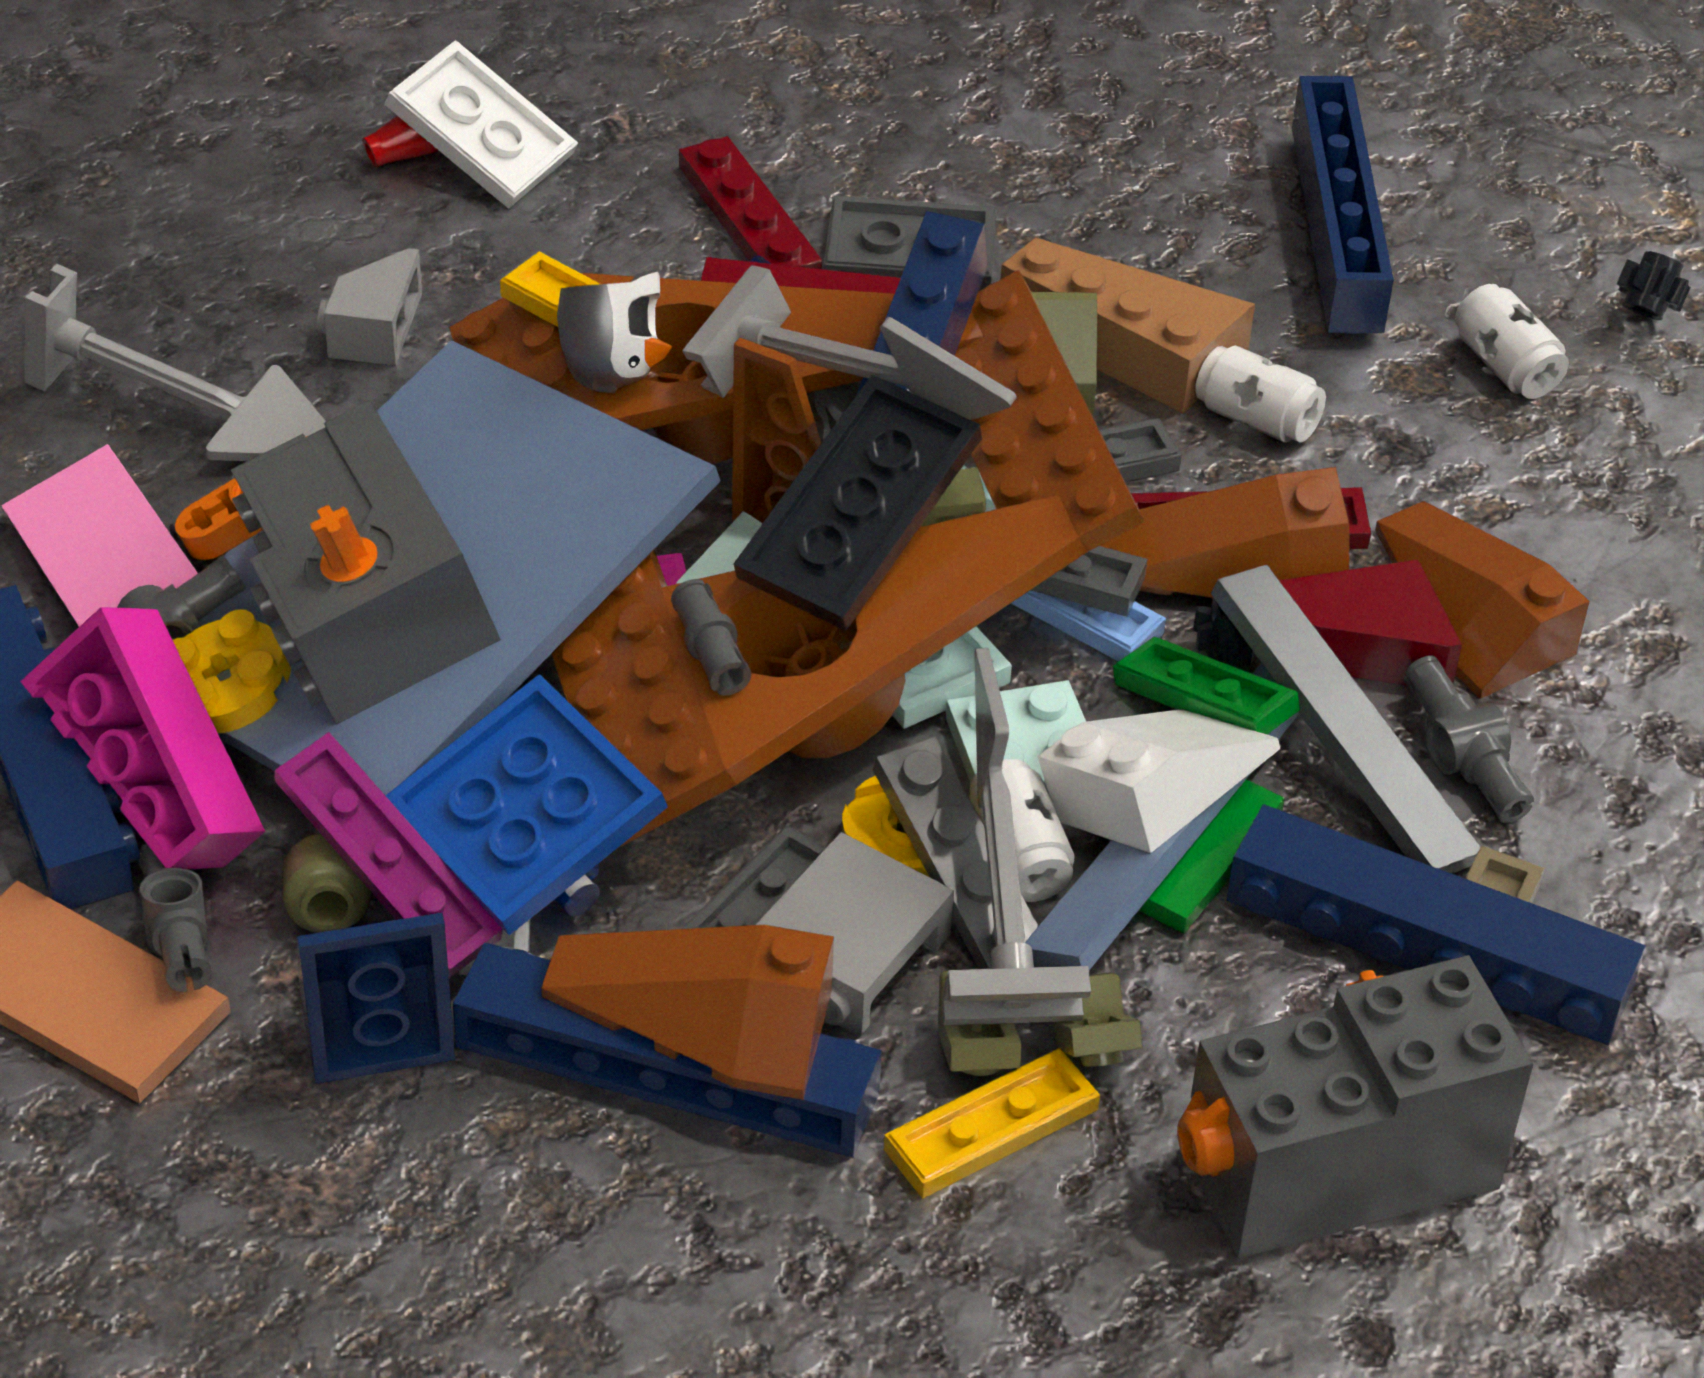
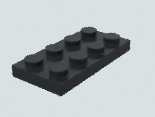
M871 375L733 563L736 577L846 631L982 440L981 425Z

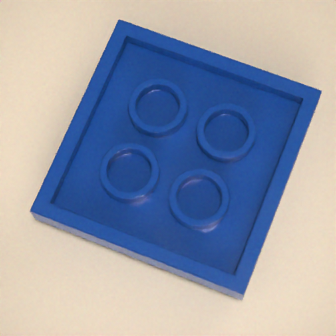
M540 674L385 795L509 936L668 808L663 793Z

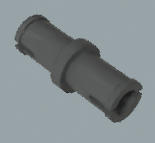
M691 579L681 583L673 591L671 602L686 629L684 641L689 653L695 659L701 661L708 676L710 687L714 692L717 690L720 695H732L741 691L750 682L751 671L736 645L738 634L732 619L726 614L721 613L708 583L704 585L703 580Z

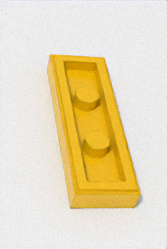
M1058 1048L884 1134L883 1150L923 1199L1097 1111L1100 1094L1062 1049Z

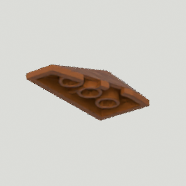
M740 337L734 343L732 523L744 511L763 524L821 445V439L796 358Z
M1336 467L1276 474L1139 509L1144 519L1143 523L1100 545L1148 559L1146 577L1139 591L1167 596L1173 592L1212 598L1211 603L1213 602L1211 592L1218 579L1264 565H1268L1278 580L1350 570L1349 521Z
M1425 501L1376 522L1375 531L1391 563L1419 560L1462 643L1456 676L1480 699L1577 654L1590 601L1549 563Z
M770 925L559 935L541 987L543 998L608 1029L618 1030L625 1027L653 1040L655 1051L674 1060L679 1054H682L712 1068V1078L733 1088L804 1100L832 992L834 936Z

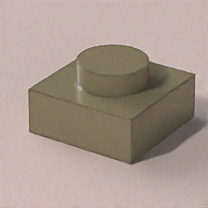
M1481 845L1465 879L1532 903L1540 887L1545 868Z

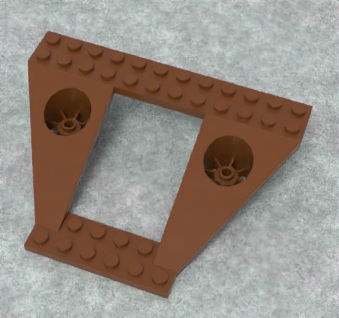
M1019 270L978 292L955 357L1013 391L1017 396L1009 408L972 420L981 425L982 440L971 455L996 510L919 527L846 631L738 579L735 570L700 578V580H703L704 585L706 583L710 585L713 597L721 613L726 614L732 619L738 634L736 645L751 671V679L747 686L732 695H720L717 690L714 692L710 687L708 676L701 661L695 659L689 653L684 641L686 629L671 602L673 591L681 583L667 586L655 550L552 652L566 700L663 793L668 808L620 847L738 785L787 751L801 758H830L856 749L878 733L897 709L906 682V672L1088 551L1144 522L1132 494ZM581 273L600 284L631 282L635 277ZM660 278V297L655 307V330L659 340L673 347L663 360L650 368L649 373L644 379L620 387L615 393L596 392L578 383L568 368L560 344L559 328L503 297L481 310L470 313L463 320L449 327L454 342L639 430L653 428L662 441L710 464H717L733 458V386L724 398L703 389L701 384L708 375L700 362L688 360L682 350L736 283ZM778 286L791 311L780 328L873 351L881 331L880 326L885 321L895 294ZM796 360L806 393L858 382L863 379L861 376Z

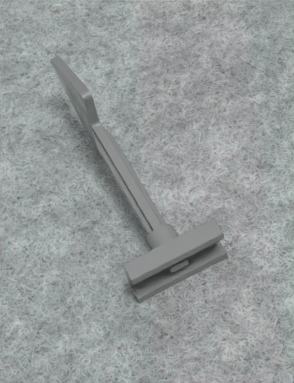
M56 263L51 268L50 295L48 297L33 291L25 297L24 383L45 392L74 358L83 360L87 357L227 418L228 420L206 446L205 456L209 460L249 461L301 434L308 436L325 428L324 423L326 420L278 365H272L249 394L241 397L97 335L94 327L76 320L77 272Z
M753 265L748 268L682 350L688 360L700 362L708 375L701 384L702 388L722 398L733 386L734 343L740 337L794 357L798 361L865 378H870L871 375H874L887 382L905 386L911 393L970 420L1007 409L1017 398L1013 391L891 317L886 318L880 326V330L892 355L780 328L791 311L770 269Z
M977 648L974 653L978 808H983L996 947L990 952L992 969L948 970L942 995L944 1025L1082 1021L1084 1016L1082 998H1089L1091 994L1089 967L1034 968L1032 947L1025 943L1011 795L1002 772L1003 759L1009 738V724L989 648Z

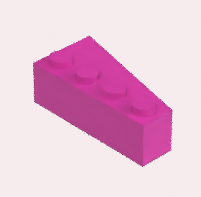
M100 607L20 681L33 698H43L54 712L50 720L64 738H75L91 760L87 764V768L100 784H110L121 797L123 802L120 810L165 868L203 869L225 867L266 832L158 609Z

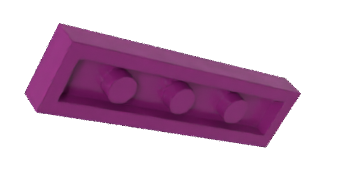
M330 732L323 735L275 770V782L395 920L443 913L449 979L476 959L484 942L494 945L501 940L503 929Z

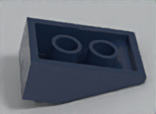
M443 913L297 936L298 973L303 1015L316 1084L455 1060Z

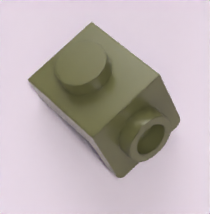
M948 970L943 971L939 976L938 1035L950 1071H963L970 1075L986 1076L996 1073L999 1069L1020 1068L1021 1041L1014 1023L944 1025L942 995Z
M1109 972L1089 975L1091 994L1089 998H1082L1084 1013L1082 1021L1054 1022L1056 1049L1061 1048L1063 1052L1073 1057L1080 1056L1082 1066H1105L1123 1062L1122 1051L1143 1048L1140 1020L1124 1014L1120 978L1117 974Z

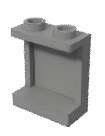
M840 832L756 925H770L834 936L832 992L824 1022L831 1025H839L855 1035L861 1036L870 1025L872 1001L919 946L923 944L937 951L951 935L954 890Z

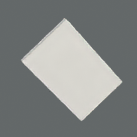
M456 40L390 91L384 104L508 209L572 156L578 145L576 140Z

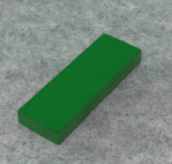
M1155 636L1112 666L1115 685L1177 710H1187L1267 735L1300 711L1297 691Z
M1246 779L1138 911L1185 934L1229 880L1233 857L1262 805L1265 804L1283 811L1285 798Z

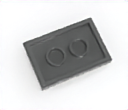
M833 196L824 270L901 278L926 211L985 223L987 269L979 291L989 286L992 280L997 208Z

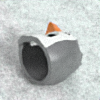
M658 272L636 274L631 282L561 288L557 311L560 344L568 368L578 383L596 392L615 393L620 387L644 379L649 373L650 368L666 357L673 346L659 340L655 330V307L660 297V275Z

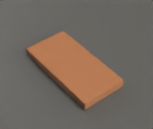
M17 880L0 895V1024L140 1104L231 1013L229 997L208 985L194 990L191 977H185L187 992L174 991L167 983L163 960Z

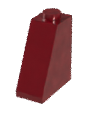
M1418 559L1279 580L1351 677L1406 685L1404 677L1407 676L1405 673L1407 668L1422 657L1435 656L1454 684L1462 643Z

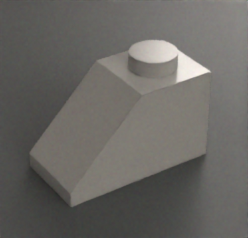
M407 248L337 278L330 299H322L317 317L318 332L326 334L328 358L396 366L422 296L419 249Z

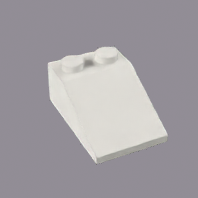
M1179 709L1082 722L1078 726L1067 730L1061 739L1041 753L1038 759L1048 794L1061 823L1152 853L1280 750V744L1277 737Z

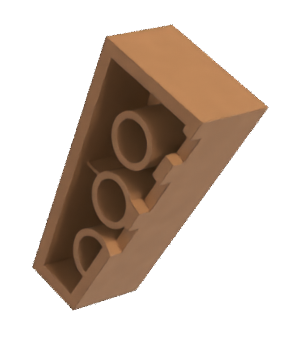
M1036 237L1001 265L1000 280L1019 270L1031 292L1097 293V370L1182 414L1199 400L1195 391L1196 381L1205 359L1213 349L1218 346L1230 348L1236 345L1249 350L1255 309L1254 303Z

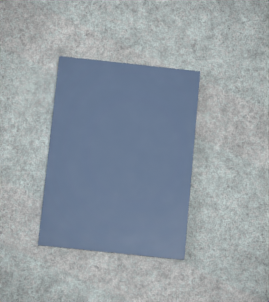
M451 340L377 410V413L462 552L501 640L337 725L324 701L312 707L294 674V671L305 666L301 660L291 666L288 683L282 677L280 685L274 691L278 701L269 712L245 727L230 732L218 733L220 739L275 771L323 735L330 732L382 793L387 795L501 705L719 484L721 480L716 466ZM252 537L229 550L224 555L247 589L228 599L199 620L202 626L220 620L230 611L238 609L250 611L257 621L269 625L272 629L283 624L280 618L269 624L267 623L250 588L261 583L249 558L259 554ZM230 669L221 672L216 677L220 681L231 676Z

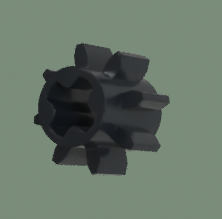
M1652 251L1644 252L1640 264L1627 259L1617 281V285L1620 286L1618 290L1627 294L1623 306L1638 315L1654 320H1662L1667 307L1680 312L1691 288L1688 286L1689 281L1687 279L1680 278L1684 265L1669 256Z
M1214 597L1212 609L1205 606H1197L1193 630L1197 632L1196 650L1206 651L1209 658L1233 667H1239L1244 664L1250 665L1253 650Z

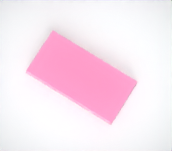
M108 444L1 505L78 627L100 607L117 608L121 599L128 592L139 586L154 585L165 589L173 584L175 588H178L198 574Z

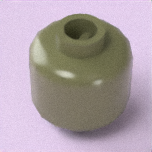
M319 833L305 837L292 846L283 861L281 875L282 900L289 917L298 926L314 933L350 928L359 922L369 908L371 891L326 839Z

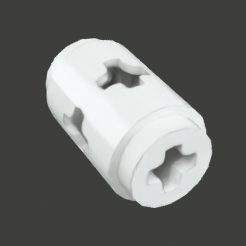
M1496 284L1480 286L1472 291L1457 308L1455 323L1459 327V337L1512 393H1522L1528 399H1535L1552 391L1566 375L1569 360L1565 355L1564 345L1510 289L1499 288Z
M1236 345L1230 348L1218 346L1213 349L1205 359L1196 381V396L1205 402L1208 410L1233 421L1247 423L1251 428L1285 443L1291 440L1298 442L1307 440L1316 429L1325 407V390L1316 386L1314 378L1283 365H1274L1269 359ZM1259 391L1263 392L1262 397L1258 395Z
M1006 759L1003 760L1002 772L1011 795L1020 893L1025 902H1037L1058 894L1068 886L1073 878L1074 853L1041 775L1021 760ZM976 774L970 783L969 799L984 825L983 808H978Z

